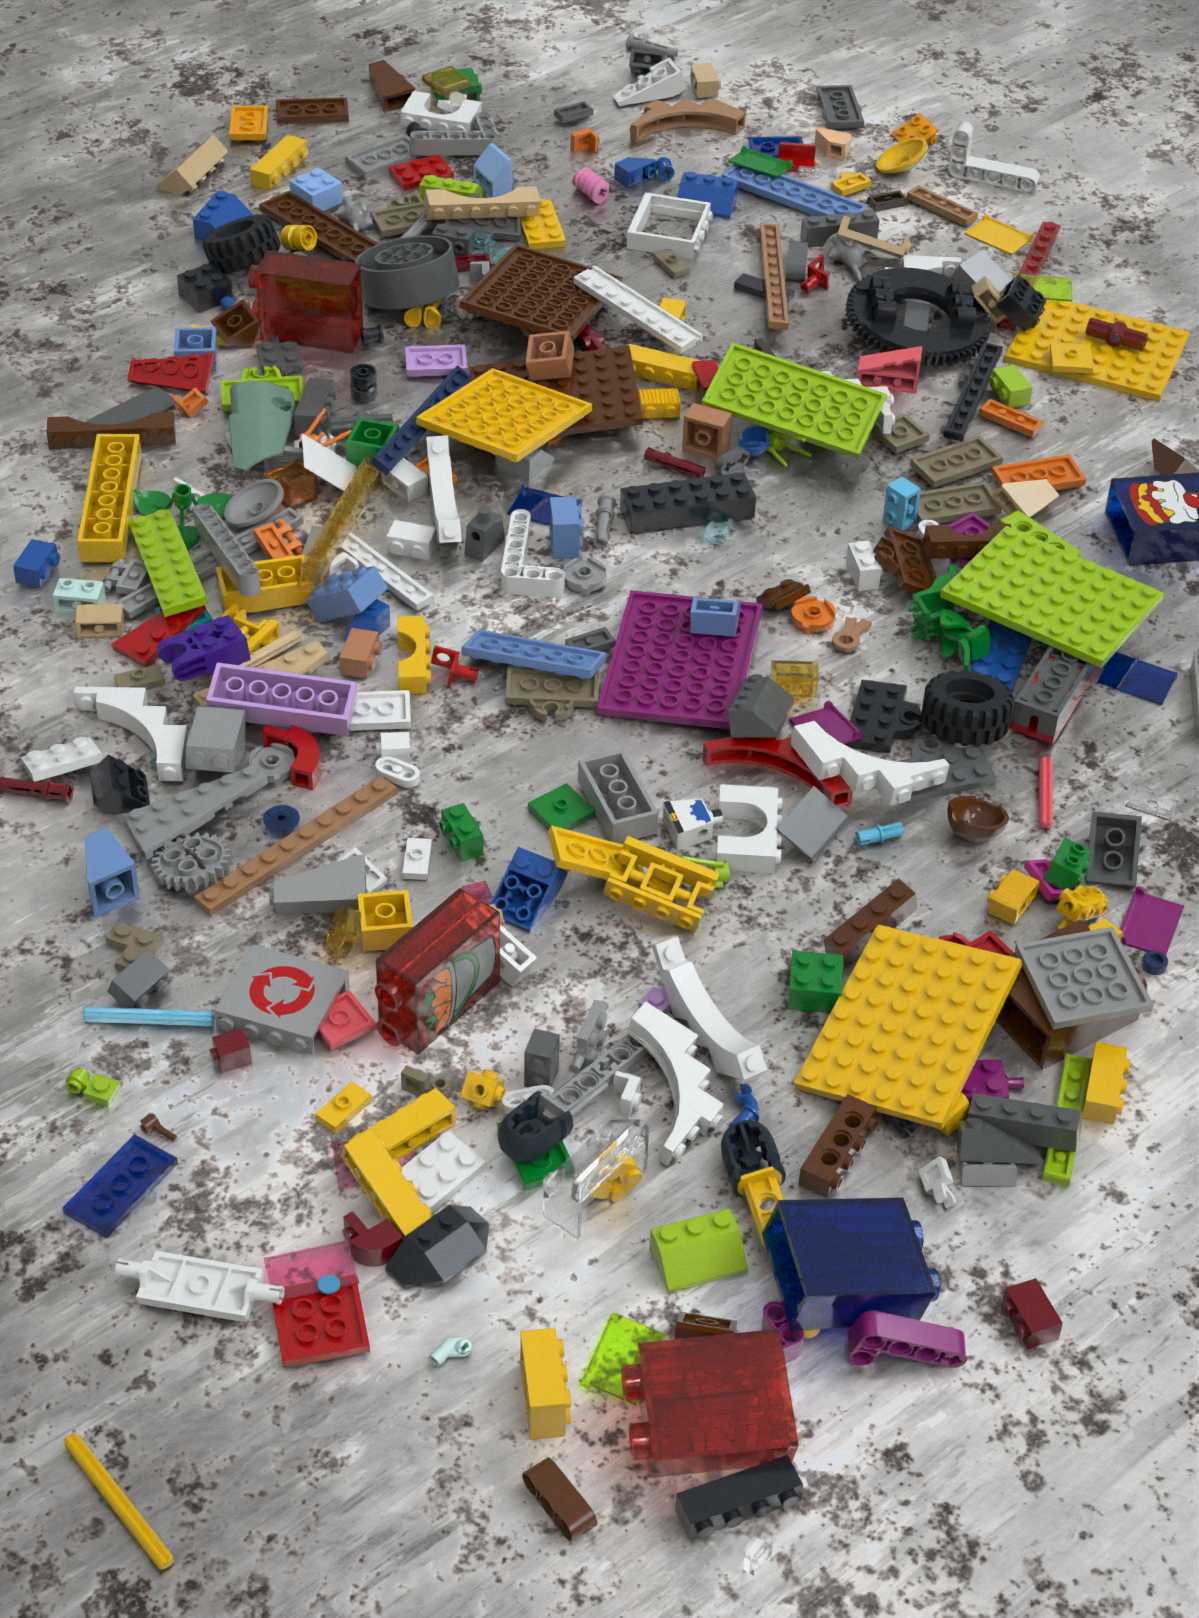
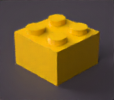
M408 890L358 894L363 952L414 947L413 923Z

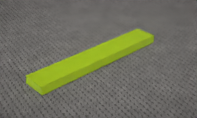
M1066 1053L1057 1096V1107L1082 1110L1083 1113L1092 1059ZM1048 1148L1042 1181L1069 1186L1075 1152Z

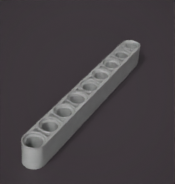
M210 504L195 505L193 507V516L197 533L242 596L246 597L260 594L261 587L258 568Z

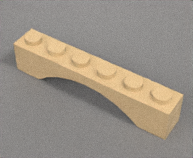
M536 186L517 187L505 195L492 198H471L451 193L445 189L425 190L423 205L428 220L539 216L541 200Z

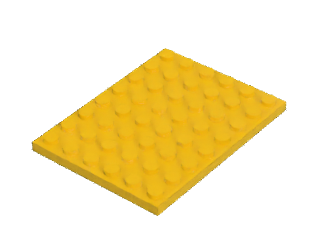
M1043 295L1047 301L1044 305L1045 311L1039 316L1040 322L1034 328L1030 327L1025 332L1019 329L1005 355L1004 362L1159 402L1189 339L1190 332L1182 328H1173L1162 323H1153L1142 318H1133L1125 314H1117L1105 309L1089 307L1086 304H1077L1066 299L1061 300L1049 295ZM1092 317L1109 323L1120 321L1125 323L1130 329L1148 333L1144 350L1140 351L1123 345L1112 347L1106 343V340L1086 335L1085 331L1089 319ZM1050 343L1091 345L1093 373L1052 372Z
M878 925L843 988L842 996H839L794 1081L795 1089L843 1102L847 1094L876 1106V1112L943 1130L1022 967L1021 959Z

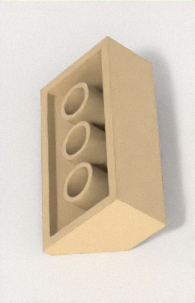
M213 134L193 150L156 187L159 190L182 195L186 191L191 193L197 187L196 182L200 184L207 178L205 174L209 175L216 169L214 165L219 166L225 160L223 156L228 150Z

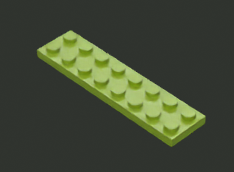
M170 508L158 510L153 514L138 516L130 520L131 532L164 617L209 604Z

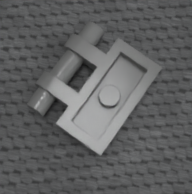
M119 558L110 567V573L103 579L105 593L116 587V593L129 595L143 587L149 577L143 560L131 559L126 564L125 560Z

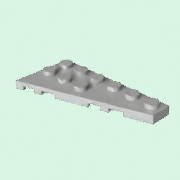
M259 764L248 766L241 771L224 775L217 780L203 783L198 787L179 792L169 798L157 800L145 807L133 809L129 813L124 814L123 819L145 858L148 860L154 856L153 851L161 846L164 849L172 845L171 840L179 835H188L215 817L214 813L221 808L227 810L233 806L232 802L237 798H246L267 785V776Z

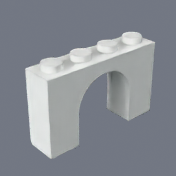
M413 91L400 112L401 128L407 129L411 122L416 121L420 127L426 128L429 131H474L475 115L482 112V102L465 99L456 112L444 115L434 114L430 112L431 94Z
M720 784L718 809L722 811L723 819L751 821L759 825L763 831L750 837L718 835L716 861L728 863L730 871L775 874L776 864L781 863V849H777V846L781 847L782 834L776 830L782 822V815H777V812H782V798H778V788Z

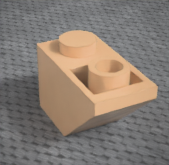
M816 127L814 145L826 157L845 160L850 151L851 134Z

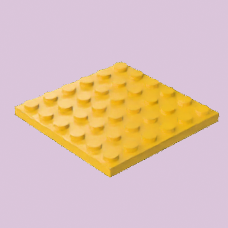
M492 368L416 417V425L440 433L443 436L451 437L459 442L472 445L477 449L488 451L493 455L509 459V461L518 462L592 412V404Z

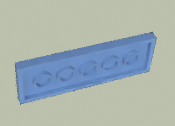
M480 629L461 647V655L469 656L474 660L485 659L496 664L507 663L517 668L528 667L539 672L550 671L560 676H576L582 680L591 679L606 662V652Z

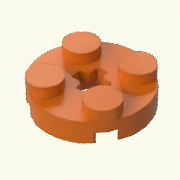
M808 596L800 598L794 603V607L791 609V620L795 626L801 629L803 634L810 635L813 632H821L834 627L836 609L828 600L824 599V602L818 601L817 597Z

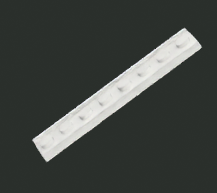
M595 265L592 266L591 270L587 269L573 277L575 285L680 353L695 346L696 342L703 341V334Z

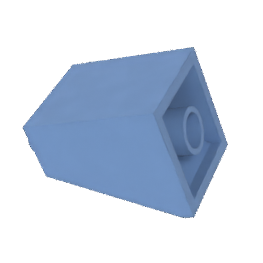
M104 828L86 836L87 883L94 918L140 899L136 865L110 830Z

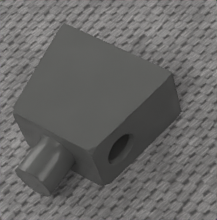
M483 505L478 508V514L468 523L466 530L464 555L482 562L505 540L502 516L492 512L489 506Z

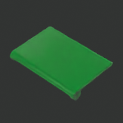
M745 145L742 146L741 152L728 160L730 163L777 178L793 166V160L788 162L747 149Z

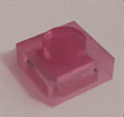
M486 881L462 886V890L477 904L482 905L485 901L487 905H490L493 896Z

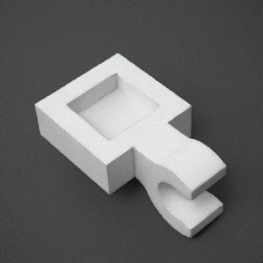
M939 1156L919 1169L925 1191L932 1196L934 1195L938 1204L944 1202L946 1209L956 1204L954 1195L947 1187L954 1181L946 1159Z

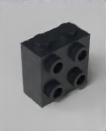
M1018 274L1005 285L996 307L1025 332L1028 328H1034L1040 322L1039 316L1045 311L1044 305L1047 300L1041 292L1035 290L1026 279Z

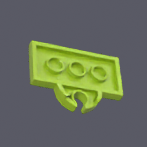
M275 365L272 368L264 366V375L262 376L258 375L257 367L250 369L246 367L242 372L241 379L220 381L223 412H232L230 388L233 384L240 382L263 381L285 387L294 394L295 408H297L304 392L302 376L282 377L280 370Z

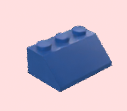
M684 172L680 181L677 198L711 203L710 211L713 216L730 219L737 201L739 180L731 177H717L711 174L703 175L696 174L695 172Z
M217 191L193 218L194 239L203 241L207 234H210L212 230L217 229L221 225L246 216H253V214L235 194Z

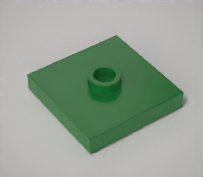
M567 783L528 802V809L548 829L551 826L570 830L595 817V810Z

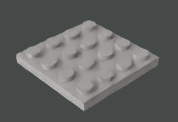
M1113 927L1016 944L1015 952L1017 957L1022 961V967L1053 1030L1152 1011L1154 1004Z

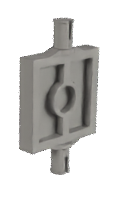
M594 999L577 1037V1049L574 1053V1059L569 1066V1070L573 1073H579L580 1070L593 1063L598 1057V1047L603 1046L605 1043L607 1031L603 1029L607 1022L608 1015L606 1011L609 1006L605 1001Z

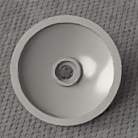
M262 479L246 485L228 501L224 510L225 519L230 525L235 527H250L267 520L282 502L284 496L283 487L274 479Z

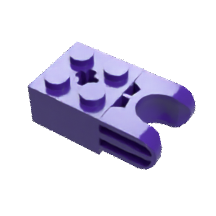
M229 615L218 617L213 621L197 625L192 629L166 638L157 647L158 656L164 662L172 663V674L179 681H187L205 673L211 676L214 674L217 662L239 665L251 660L247 638Z

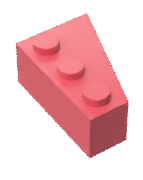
M922 346L860 356L857 379H859L860 383H864L866 387L887 386L890 391L917 393Z

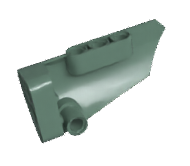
M245 381L233 384L230 388L232 414L229 415L234 469L246 472L263 460L283 455L289 431L291 428H294L295 399L291 390L269 382Z

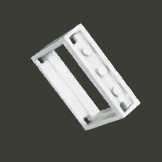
M645 192L627 231V248L653 253L671 249L678 257L693 259L695 253L699 252L701 242L704 241L705 232L708 231L709 222H712L713 214L710 211L711 203ZM650 213L699 221L691 240L642 232Z

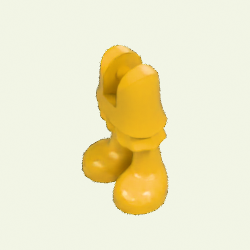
M441 299L409 308L404 315L405 323L410 327H417L420 325L422 311H424L423 319L425 326L429 329L438 328L441 324V315L436 308L440 305Z

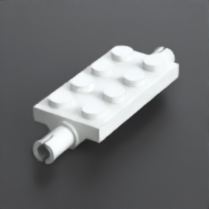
M155 1251L152 1260H144L143 1263L119 1258L118 1263L120 1264L116 1263L115 1275L117 1277L122 1276L139 1280L140 1288L136 1295L138 1304L246 1323L257 1300L280 1305L282 1303L280 1299H283L285 1291L284 1286L262 1283L265 1277L264 1269Z

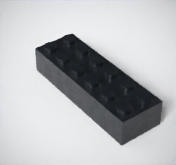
M745 472L620 488V510L630 534L755 518L756 495Z

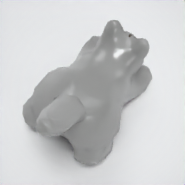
M345 196L342 198L344 205L340 206L334 213V215H338V220L341 222L348 221L352 228L358 232L373 226V220L366 214L368 208L363 201L355 205L350 198Z
M832 237L831 242L834 246L829 247L827 258H830L829 263L832 264L837 260L843 262L853 271L857 280L860 281L861 273L859 269L867 263V257L863 254V245L858 241H854L851 246H848L842 239Z

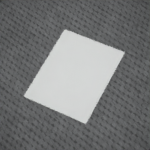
M302 433L304 467L360 500L356 466Z

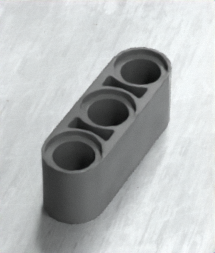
M789 241L786 279L805 281L808 242Z

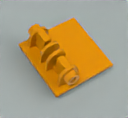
M919 113L892 132L891 135L898 142L920 137L924 138L929 145H934L937 142L935 134L939 130Z

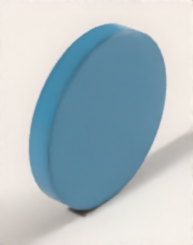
M325 1275L318 1281V1289L324 1294H333L340 1288V1280L334 1275Z

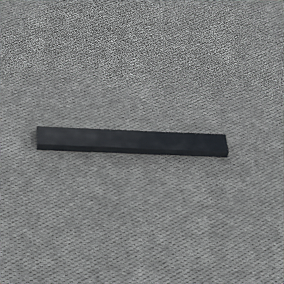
M983 343L944 429L943 437L963 442L992 377V371L996 368L1001 357L1002 346Z

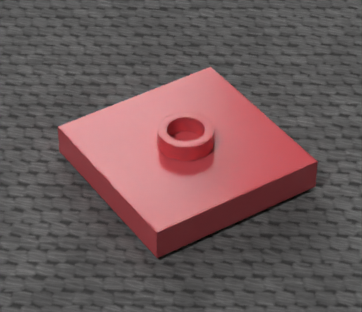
M348 990L337 995L317 1034L332 1051L377 1028L374 1019L352 992Z

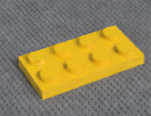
M540 199L539 216L520 217L521 230L528 248L536 250L566 247V238L551 199Z
M555 826L550 827L547 834L556 867L602 878L606 881L611 872L620 876L624 875L627 865L617 862L623 848L622 844ZM635 863L633 869L644 873L643 867ZM629 878L626 884L640 888L642 883Z

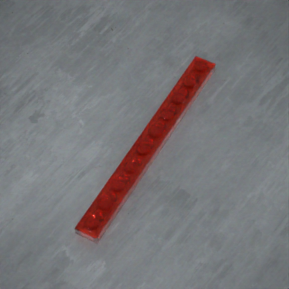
M1042 222L1019 272V275L1026 279L1033 288H1035L1060 233L1061 225L1054 222ZM1005 317L996 324V327L1015 331L1017 325L1011 319Z

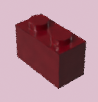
M1036 1278L1005 1288L1004 1297L1001 1301L1002 1311L1006 1317L1011 1319L1018 1339L1023 1340L1027 1349L1059 1340L1063 1322Z

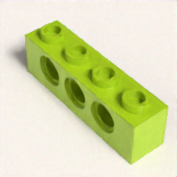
M1019 510L1000 520V524H1011L1012 528L1022 533L1034 536L1043 542L1055 545L1057 548L1082 557L1080 550Z

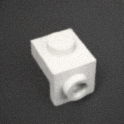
M451 90L449 100H438L437 107L443 109V113L451 114L460 108L467 95Z
M345 552L323 563L324 580L334 573L340 575L349 569L351 571L359 568L358 561Z
M616 1071L613 1080V1091L622 1094L620 1098V1116L630 1118L634 1108L638 1109L641 1103V1078L629 1073Z

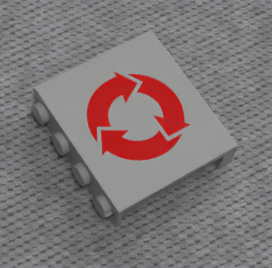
M253 944L214 1010L216 1027L228 1032L242 1028L245 1036L248 1038L259 1039L273 1045H280L294 1049L297 1052L313 1055L315 1052L314 1037L338 993L342 994L350 988L349 971Z

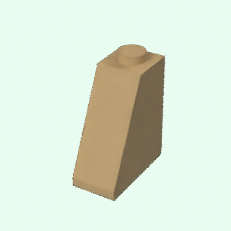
M1046 479L1004 483L991 496L1007 515L1019 510L1028 517L1033 518L1060 495Z

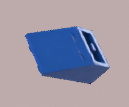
M517 847L490 905L495 903L496 908L502 910L503 919L506 922L531 931L557 897L568 872L556 867L554 860Z

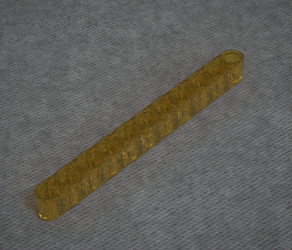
M366 456L362 460L304 558L297 583L299 589L313 592L318 588L379 482L381 471L377 470L370 463L374 456Z

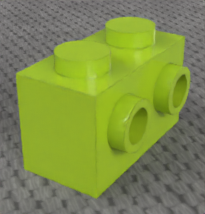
M1016 365L993 369L990 387L1006 406L1015 408L1030 404L1033 387Z

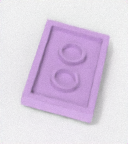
M465 344L405 347L407 377H439L449 375L457 365L467 372Z

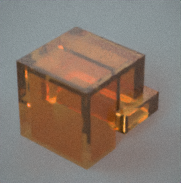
M299 458L263 474L264 479L277 480L283 487L284 496L281 504L285 508L290 507L296 510L319 499L317 475L306 469L304 462Z

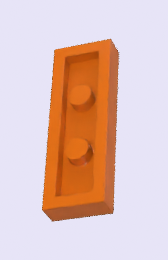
M991 399L979 410V416L1032 438L1043 428L1044 421Z

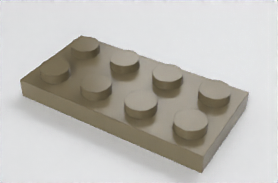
M980 435L910 459V466L933 488L990 469L993 466L1002 465L1003 457Z
M985 481L920 492L917 520L919 523L923 520H933L938 524L957 521L972 512L979 517L1001 514L1002 508L991 496L993 492Z

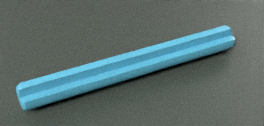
M85 1007L83 1019L85 1022L213 1026L214 1013L203 1010Z

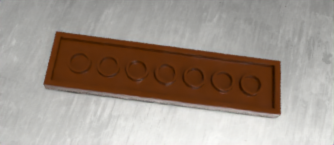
M286 191L259 204L261 212L285 226H312L317 233L316 244L355 268L356 258L365 250L379 244L290 191Z

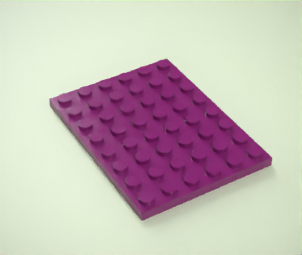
M630 590L598 702L597 715L730 729L728 711L746 677H748L763 604L739 601L741 603L736 636L691 633L690 630L692 596Z

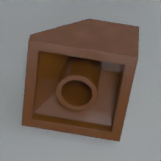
M1153 438L1151 444L1154 469L1160 473L1159 478L1161 480L1168 481L1174 479L1183 483L1198 474L1199 470L1186 458Z

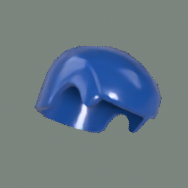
M752 426L743 430L742 439H738V445L746 449L750 453V457L764 454L770 446L767 429L762 426Z

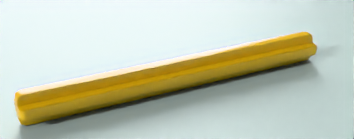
M72 1433L64 1439L65 1448L160 1570H165L168 1566H171L174 1562L173 1555L79 1434Z

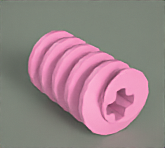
M589 167L580 169L573 176L571 182L577 189L596 204L605 202L610 187L608 182Z

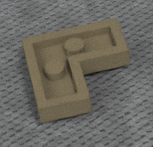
M118 921L106 936V944L124 950L115 962L116 970L122 972L147 949L155 955L164 944V939L162 935Z

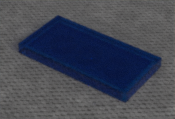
M134 1134L62 1207L63 1213L107 1239L178 1165V1159Z

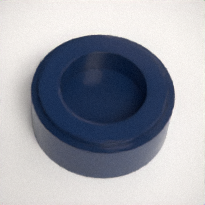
M1148 951L1144 954L1141 965L1145 972L1151 975H1161L1167 970L1168 958L1162 952Z

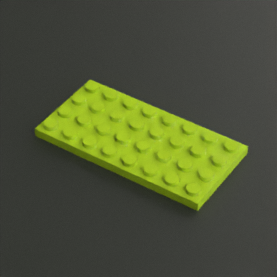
M732 342L702 400V405L732 413L733 417L791 437L805 438L806 442L859 459L884 406L887 394Z

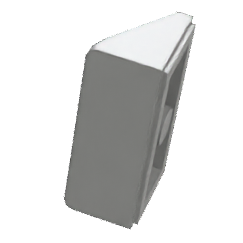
M958 1157L962 1186H1016L1017 1166L1015 1163L960 1161Z

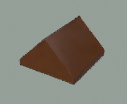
M241 300L210 321L227 345L253 347L261 325L260 320L244 300Z
M680 1312L675 1327L674 1351L711 1357L727 1350L734 1345L737 1320Z

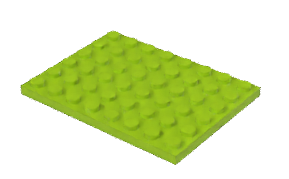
M1006 526L941 590L940 597L1102 668L1163 601L1164 593L1132 578L1116 573L1113 570L1097 565L1092 561L1076 556L1074 553L1043 542L1034 536H1029L1015 528Z

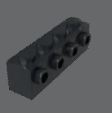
M785 1455L676 1493L675 1511L689 1540L697 1537L706 1538L715 1531L725 1527L734 1528L743 1521L753 1517L762 1518L773 1510L794 1506L798 1501H801L803 1483L789 1456Z

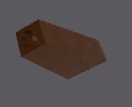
M385 60L368 64L369 81L383 112L386 113L404 107L413 91H415V87Z

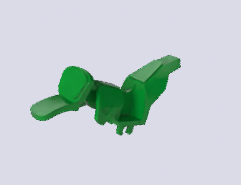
M949 564L948 574L938 576L931 588L913 594V605H910L908 609L909 612L913 611L915 626L910 627L909 632H920L913 635L914 639L924 638L925 641H931V636L942 635L941 658L948 660L959 652V659L964 664V670L971 672L970 661L983 658L989 652L990 633L985 625L972 629L970 624L954 611L956 604L940 597L941 590L958 574L957 565Z

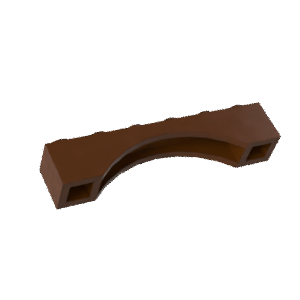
M155 412L135 421L120 424L86 423L69 416L47 417L46 433L49 449L95 447L97 434H139L141 445L176 444L174 412Z

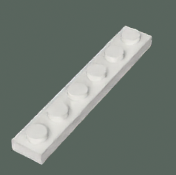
M350 531L332 540V547L340 553L345 552L358 561L359 567L365 566L367 568L375 565L388 590L414 610L418 611L434 602V595Z

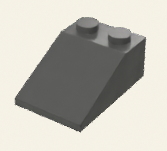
M1092 812L1088 849L1091 850V853L1087 859L1091 861V864L1087 870L1086 882L1136 887L1142 816Z

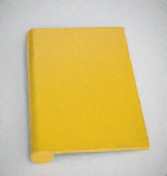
M986 213L979 223L965 232V235L1010 255H1013L1033 238V234H1027L995 220Z

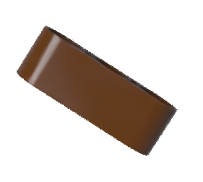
M550 1457L522 1473V1479L526 1488L567 1540L572 1542L597 1526V1518L592 1508Z

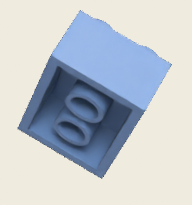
M375 565L367 568L361 566L354 571L346 570L340 575L336 573L331 574L325 579L326 583L314 588L311 591L312 595L305 601L320 623L361 613L383 594L388 587Z

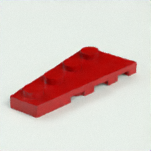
M211 352L204 355L191 354L184 357L171 356L164 359L131 360L127 381L184 391H191L193 388H196L201 393L207 394L215 354Z
M203 605L164 617L161 611L113 642L111 646L114 651L143 667H148L158 657V644L166 638L184 632L206 610V606Z

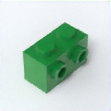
M461 803L442 809L439 827L459 860L463 862L484 855L483 833L466 805Z
M1064 838L1043 880L1062 890L1066 888L1072 890L1074 885L1079 886L1091 864V861L1087 860L1091 850L1080 843Z

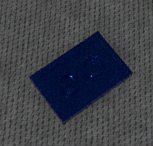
M802 136L748 137L750 150L776 158L779 156V144L781 142L803 144Z

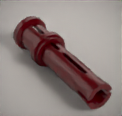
M0 778V792L41 796L45 801L56 799L63 800L64 803H70L73 798V783L69 781L57 783L53 782L52 779H47L43 782H33L30 780Z

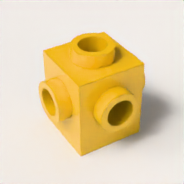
M483 1069L482 1072L478 1070L468 1071L460 1097L473 1101L472 1105L474 1107L487 1110L488 1107L497 1106L498 1103L502 1102V1097L506 1092V1088L503 1087L505 1080L498 1078L497 1072Z

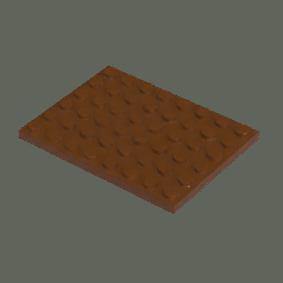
M515 244L460 300L459 308L471 314L482 315L486 319L501 321L505 325L520 327L524 331H533L540 334L569 331L573 342L603 307L604 303L574 284L573 277L587 269L591 270L592 267ZM606 272L618 281L622 282L623 277Z
M617 346L615 348L596 349L585 352L578 351L573 356L571 377L531 381L525 363L526 359L486 365L479 364L469 367L471 382L494 368L592 404V412L556 436L643 425L630 346Z

